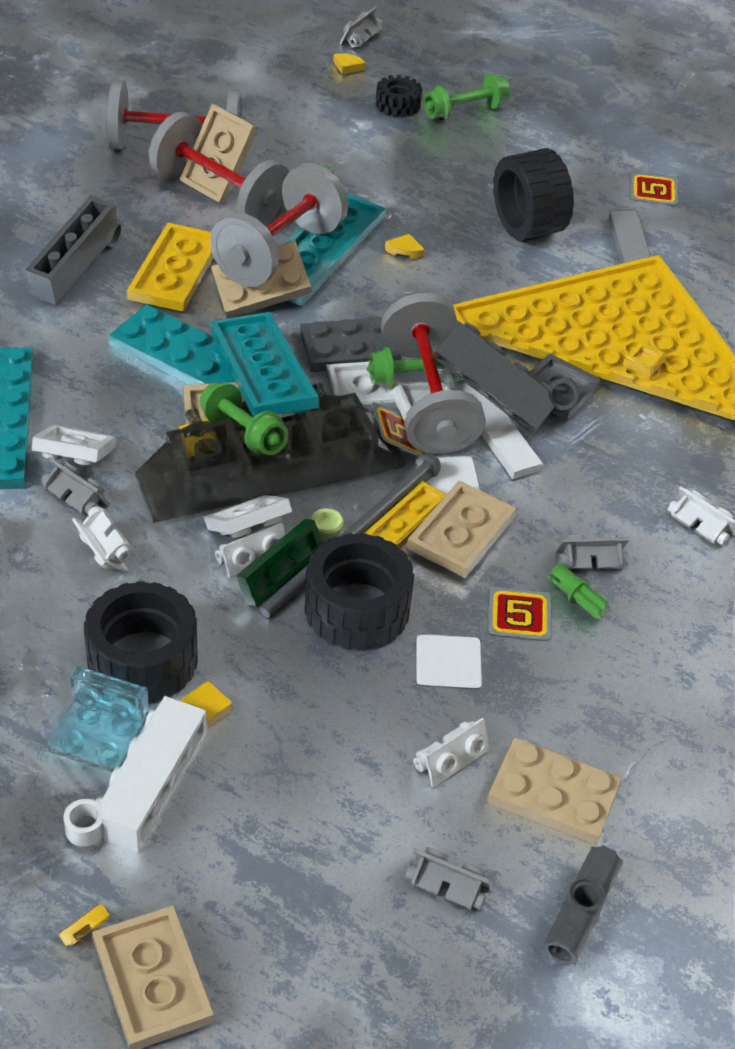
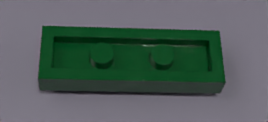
M305 518L236 575L247 605L257 607L309 563L311 554L323 543L315 520Z

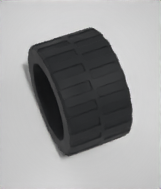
M543 148L506 156L498 162V166L495 168L493 194L497 214L507 233L516 240L522 241L561 232L570 224L574 208L572 181L562 158L554 150Z
M349 533L339 537L335 536L326 543L319 545L317 550L311 554L306 568L304 610L309 626L326 642L348 650L376 649L395 640L404 631L410 617L414 573L413 565L408 560L407 554L400 550L393 542L387 541L383 537L372 536L366 533ZM348 583H362L376 587L385 594L373 599L358 600L342 596L333 589Z
M136 581V583H125L114 589L111 588L93 602V605L85 615L86 621L84 622L87 666L93 683L105 695H110L113 699L120 702H130V704H151L162 700L164 696L172 697L175 693L183 690L185 685L192 680L198 664L197 618H195L193 606L189 604L188 599L183 594H179L176 589L170 586L166 587L161 583ZM140 632L159 634L171 640L168 644L157 650L143 653L127 652L113 646L119 639Z

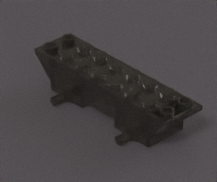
M318 382V386L317 383L312 386L319 398V408L310 409L305 413H294L291 416L281 417L288 429L289 436L285 447L279 453L266 455L252 452L245 444L246 428L244 426L234 427L231 418L216 422L202 421L198 409L193 408V413L191 409L185 413L189 425L182 429L167 431L166 442L135 472V477L153 523L241 504L263 495L277 496L406 467V461L398 447L383 440L376 415L363 407L356 392L341 396L328 395L324 385Z

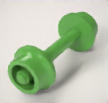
M492 74L484 77L482 89L449 96L446 89L439 85L433 91L425 94V112L430 119L439 118L445 121L451 115V106L485 99L491 109H497L502 103L509 100L510 87L504 76L495 77Z
M388 346L383 347L382 351L371 352L369 354V365L366 368L370 374L371 383L373 385H385L386 388L393 387L394 373L425 371L422 358L393 361L392 353ZM435 359L437 369H447ZM452 372L454 381L461 382L462 379Z
M212 383L203 390L199 402L207 420L215 425H224L234 419L246 428L245 444L249 450L256 454L275 455L285 447L289 436L288 429L278 414L272 411H264L253 418V416L241 409V392L230 383Z

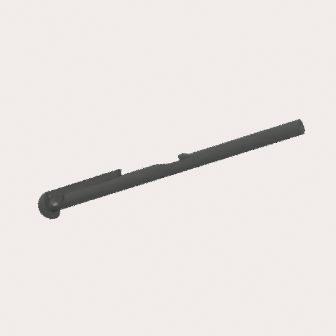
M433 454L420 456L418 459L419 467L343 534L364 533L420 482L424 481L426 483L431 477H436L441 470L440 460ZM307 566L259 608L263 616L269 618L305 586Z

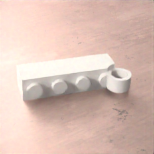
M164 696L157 709L152 708L148 713L145 729L140 737L136 736L131 741L127 752V759L122 767L117 766L114 769L109 781V788L104 797L99 796L95 801L92 799H79L72 802L66 808L63 818L68 840L78 846H90L99 842L104 836V841L139 853L207 734L206 710ZM84 817L96 820L92 826L86 828L73 825L75 821Z

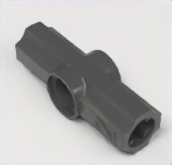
M604 845L601 847H591L576 879L569 887L567 898L543 944V949L550 955L551 959L563 965L569 963L576 965L593 927L598 923L602 908L623 866L624 861L617 855L615 850ZM578 902H585L589 904L590 907L582 906Z

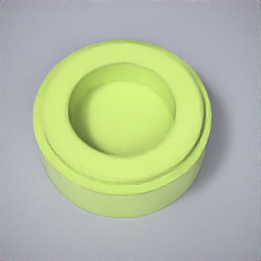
M324 508L315 511L311 515L310 520H315L322 541H328L335 536L339 537L342 535L344 519L338 511Z

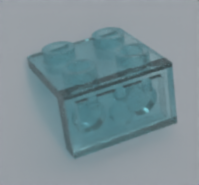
M77 666L70 677L73 701L47 743L48 752L113 773L117 766L123 765L131 741L134 737H138L149 713L148 689Z

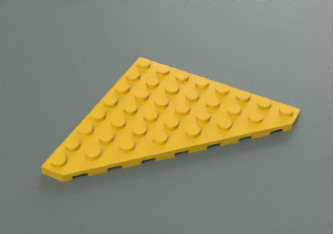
M660 255L453 304L457 321H460L462 324L467 322L473 325L480 332L479 337L485 342H493L498 346L542 360L547 355L552 354L595 377L735 421V354ZM639 341L666 353L665 362L650 379L623 366L624 358Z

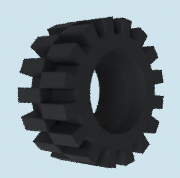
M393 75L388 76V79L382 78L381 81H378L376 87V108L380 112L384 111L385 115L388 116L391 113L392 117L396 118L397 115L405 118L406 114L409 117L413 116V113L417 114L421 108L423 90L420 82L417 83V80L414 78L409 80V76L401 78V75H397L396 78Z

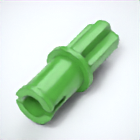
M561 563L551 570L550 573L552 575L548 576V580L567 594L568 600L572 604L578 603L596 619L603 618L609 612L610 606L608 601L590 588L588 580H581Z

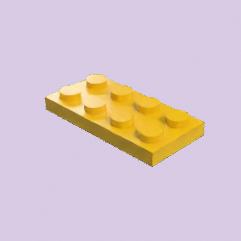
M167 223L129 285L127 300L184 312L214 258L210 246L211 232Z

